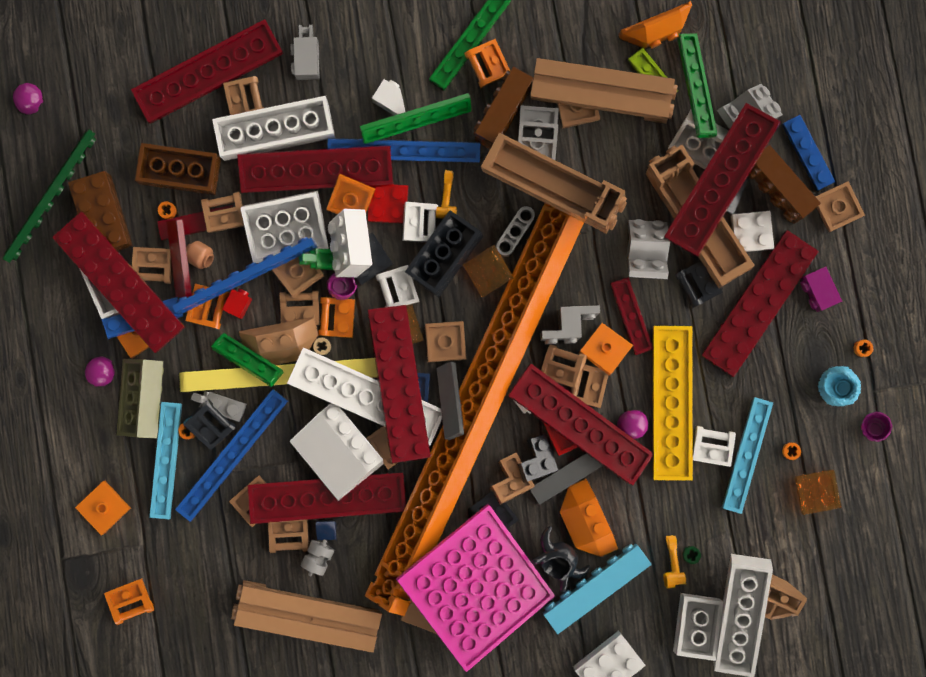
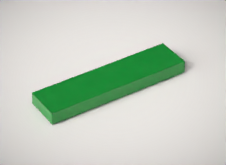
M225 333L211 346L212 350L270 387L284 373L281 368Z

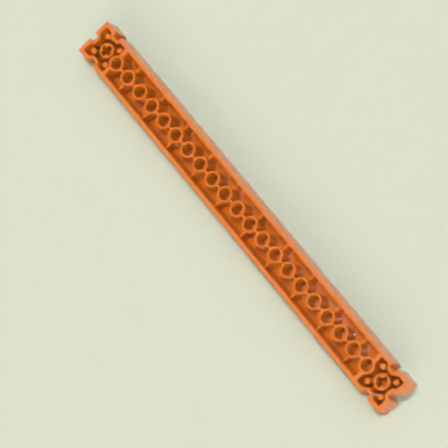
M546 203L540 212L459 389L464 435L447 440L445 439L444 427L442 426L430 452L431 457L427 459L374 574L377 576L375 583H370L365 597L378 603L380 607L388 612L405 616L411 602L396 578L437 546L584 222Z

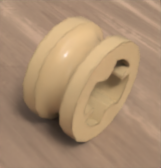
M318 338L313 344V349L317 354L326 355L331 350V343L325 338ZM325 341L327 349L320 352L317 345L319 342L323 343Z

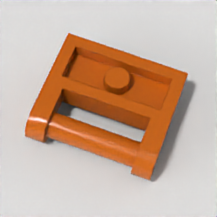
M496 39L464 53L466 59L469 58L478 77L480 88L502 79L507 70L510 71ZM480 53L490 77H485L476 54Z
M195 284L192 296L196 290L209 287ZM229 292L218 297L212 321L207 320L212 299L189 310L185 321L220 329L222 308L226 298L229 296Z
M321 297V329L318 330V336L353 338L355 299L337 300L335 298ZM330 304L335 305L334 331L328 330Z
M142 578L104 593L116 625L122 624L124 620L142 613L154 611L153 603L149 598ZM139 600L143 602V605L123 613L119 612L118 608Z

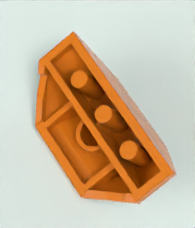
M689 1L624 28L620 31L619 38L644 49L658 47L662 41L667 39L668 41L675 40L679 37L692 3Z
M585 478L569 486L560 509V514L575 548L599 557L617 550L618 547L613 533L587 479Z

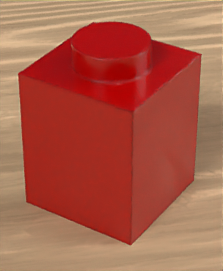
M240 288L238 291L232 289L222 310L243 319L252 298L248 297V292Z

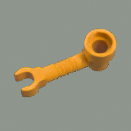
M445 170L443 200L441 207L436 209V218L444 219L450 210L457 214V207L449 206L454 172L450 170Z
M671 535L666 536L672 570L663 574L666 588H674L675 585L686 584L684 572L680 573L677 539L676 536Z

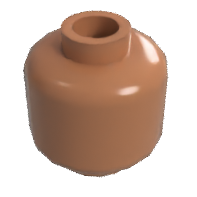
M200 241L187 245L186 251L189 264L197 269L207 268L212 264L214 255L211 247Z

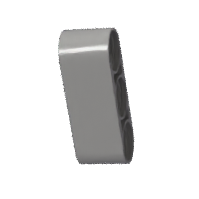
M524 206L520 208L496 245V252L499 256H510L532 224L535 213L531 207ZM523 212H528L531 215V219L525 221L520 215ZM518 228L521 234L514 237L510 234V230ZM506 243L510 246V250L504 253L499 249V246Z

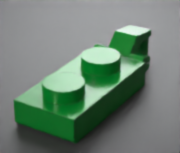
M315 248L308 251L309 254H302L298 257L300 265H310L312 269L333 270L332 263L334 259L333 252L330 249Z

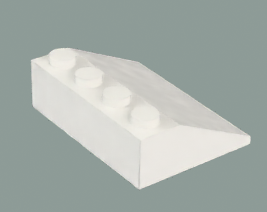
M318 191L240 207L253 263L262 262L263 258L270 254L276 255L281 253L280 250L286 246L293 247L298 244L297 242L305 237L315 240L318 246L316 249H329Z
M332 403L319 412L290 440V443L338 501L384 464L382 457L342 409Z

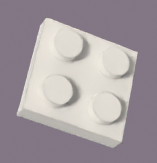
M770 211L731 215L732 231L746 252L774 249Z

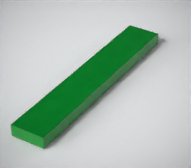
M487 0L436 68L429 81L445 91L468 60L464 53L481 43L511 0Z
M679 34L677 40L697 138L716 137L718 133L697 34Z
M467 93L360 126L362 141L364 144L471 112V98Z

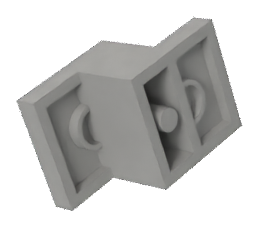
M762 84L748 89L731 103L717 110L729 129L746 103L776 119L783 115L778 103L772 100L769 90Z
M521 105L518 142L555 160L559 108Z
M641 219L629 220V241L626 255L629 277L668 279L667 259L670 240L664 237L668 231L667 222L659 220L644 221Z
M600 305L560 307L558 310L559 330L542 331L540 333V341H545V344H556L558 340H564V344L576 343L577 340L582 338L581 317L582 320H593L596 318L595 316L600 314Z

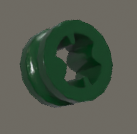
M687 546L682 552V557L687 563L696 564L701 558V552L694 546ZM689 550L696 551L693 560L689 557L687 558Z

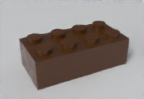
M514 66L511 71L507 70L502 79V87H497L493 94V103H488L483 112V120H478L474 127L475 141L480 142L481 145L488 149H491L499 133L505 135L532 88L533 77Z
M141 143L135 181L140 185L216 195L221 157L217 153Z
M771 145L767 146L748 176L751 179H755L758 182L759 189L771 197L772 204L784 212L783 216L785 219L795 224L805 218L821 203Z
M102 171L68 182L77 214L83 212L117 251L132 247L131 238L111 175L106 171Z

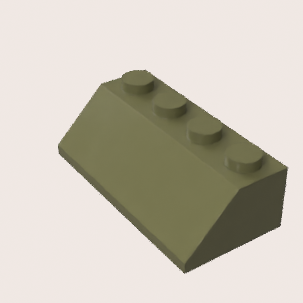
M123 359L117 435L157 438L159 413L161 411V384L164 373L163 361Z

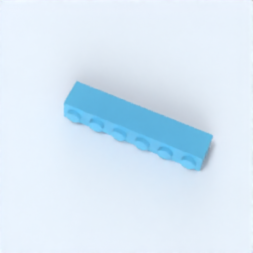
M637 544L627 545L622 549L623 553L618 557L614 555L608 559L606 566L596 568L591 572L592 576L587 580L583 578L576 583V588L571 592L567 590L561 594L559 601L556 603L552 601L544 607L545 611L543 614L557 634L652 565Z

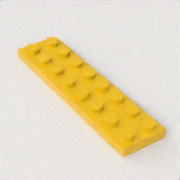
M653 326V480H693L692 326Z

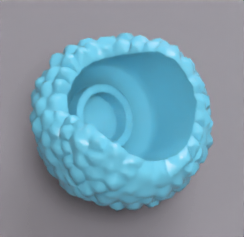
M835 366L822 374L818 382V390L822 399L829 405H850L858 400V396L861 393V381L849 367Z

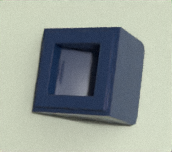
M336 520L316 521L317 540H337Z

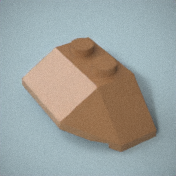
M314 317L239 331L244 346L277 365L297 361L303 348L310 350L318 337V330Z
M772 575L765 618L772 620L798 616L807 598L787 581Z

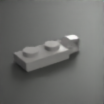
M205 391L204 395L193 392L191 400L199 402L200 406L209 399L224 417L241 422L246 403L213 392Z

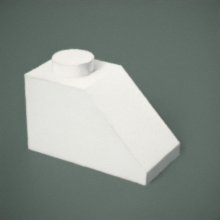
M384 79L372 97L373 103L392 115L404 113L405 108L399 85L392 80L388 82Z

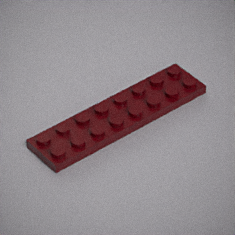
M264 19L131 89L148 123L152 124L224 86L223 83L231 82L284 53Z
M748 103L744 105L664 237L697 257L700 255L780 125L779 120Z
M391 145L237 155L241 193L334 188L340 174L368 186L393 184Z
M80 212L52 237L154 353H157L185 328L83 212Z
M786 230L701 356L731 377H734L819 251Z
M406 305L369 309L367 312L391 464L430 458Z
M532 364L527 366L507 395L631 486L635 484L654 455Z
M403 473L369 475L339 501L321 479L248 485L250 524L403 512L406 507Z

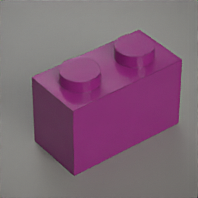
M827 267L801 277V287L804 292L808 293L810 298L809 304L816 312L842 302Z

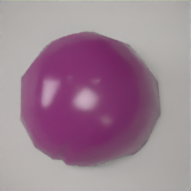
M23 83L13 93V102L21 113L28 115L36 113L40 104L43 103L42 92L34 84Z
M334 273L327 281L329 294L337 300L350 298L357 289L354 277H336Z
M103 356L93 358L87 363L85 368L87 381L96 387L106 386L112 382L115 375L112 361Z
M639 410L623 412L617 421V427L633 439L643 437L648 430V419Z
M873 412L865 416L861 424V430L868 440L880 442L890 435L892 423L890 418L884 413Z

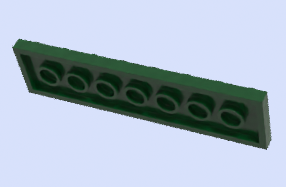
M89 129L85 131L4 253L3 259L10 263L12 259L14 261L17 260L22 252L20 249L23 243L26 245L32 237L31 230L33 227L36 229L39 227L43 220L41 215L44 211L49 212L54 204L51 200L55 195L59 196L64 189L63 182L65 179L70 180L75 172L73 167L76 163L80 165L86 156L83 154L86 147L91 148L96 141L94 132Z

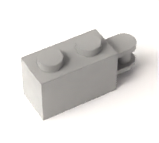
M299 25V37L294 38V44H291V55H294V63H291V72L295 74L297 80L320 79L319 42L317 37H313V25H309V27Z

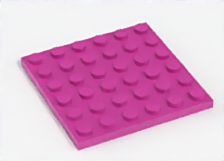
M488 504L396 578L397 582L465 672L470 670L555 597L544 579Z

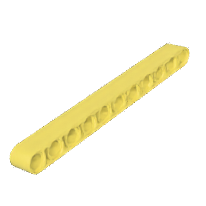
M375 358L335 361L371 378H378ZM296 364L276 365L284 373L274 385H286ZM242 368L179 373L180 392L269 386Z

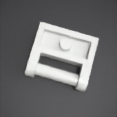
M404 203L402 241H428L435 231L437 204ZM424 210L429 211L427 236L423 235Z
M408 265L376 275L387 305L385 307L408 306L419 302L413 279L405 273ZM392 277L399 302L396 303L393 302L387 283V278Z
M697 426L693 446V460L731 467L736 433L730 431L729 433L718 432ZM702 437L727 441V446L701 442Z

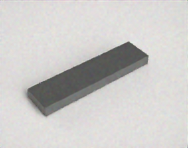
M449 362L437 368L444 436L447 440L464 435L456 363Z
M585 453L536 483L535 487L530 490L540 505L603 465Z

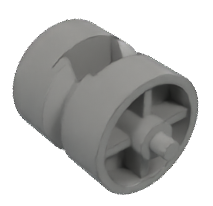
M325 539L323 542L311 540L307 549L309 554L303 558L300 566L309 571V576H312V574L323 576L328 566L326 561L331 560L335 551L326 544L327 540Z

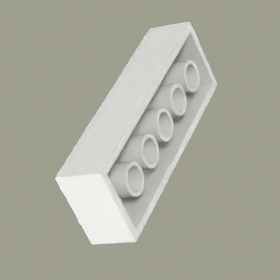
M326 96L212 119L219 155L224 161L236 159L238 154L269 152L335 138Z
M731 554L717 657L716 661H714V671L748 677L755 676L773 572L771 559Z

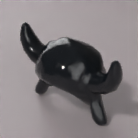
M548 526L540 538L543 549L542 554L534 558L532 563H540L546 573L560 580V592L564 593L567 588L568 578H582L588 573L590 565L581 569L576 568L578 556L573 547L562 541L552 543L550 539L552 526Z

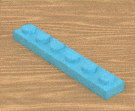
M756 397L752 399L723 501V509L742 514L773 402Z
M161 402L150 518L171 519L179 440L178 429L180 427L182 404Z

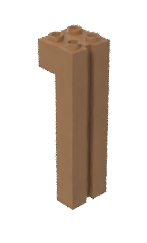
M537 58L531 100L641 116L646 121L665 124L668 119L672 118L674 104H671V100H675L678 85H674L675 79Z
M501 133L498 134L481 165L483 172L606 234L609 229H614L617 223V213H622L627 204L625 190L605 180L600 183Z
M675 145L669 148L664 157L658 155L651 159L646 171V176L674 219L699 180L692 169L695 163L683 145L679 147ZM722 217L698 256L718 288H721L755 266L724 217Z
M243 580L242 585H238L236 600H239V602L234 604L231 619H234V626L374 652L377 631L382 617L380 610L266 588V584Z

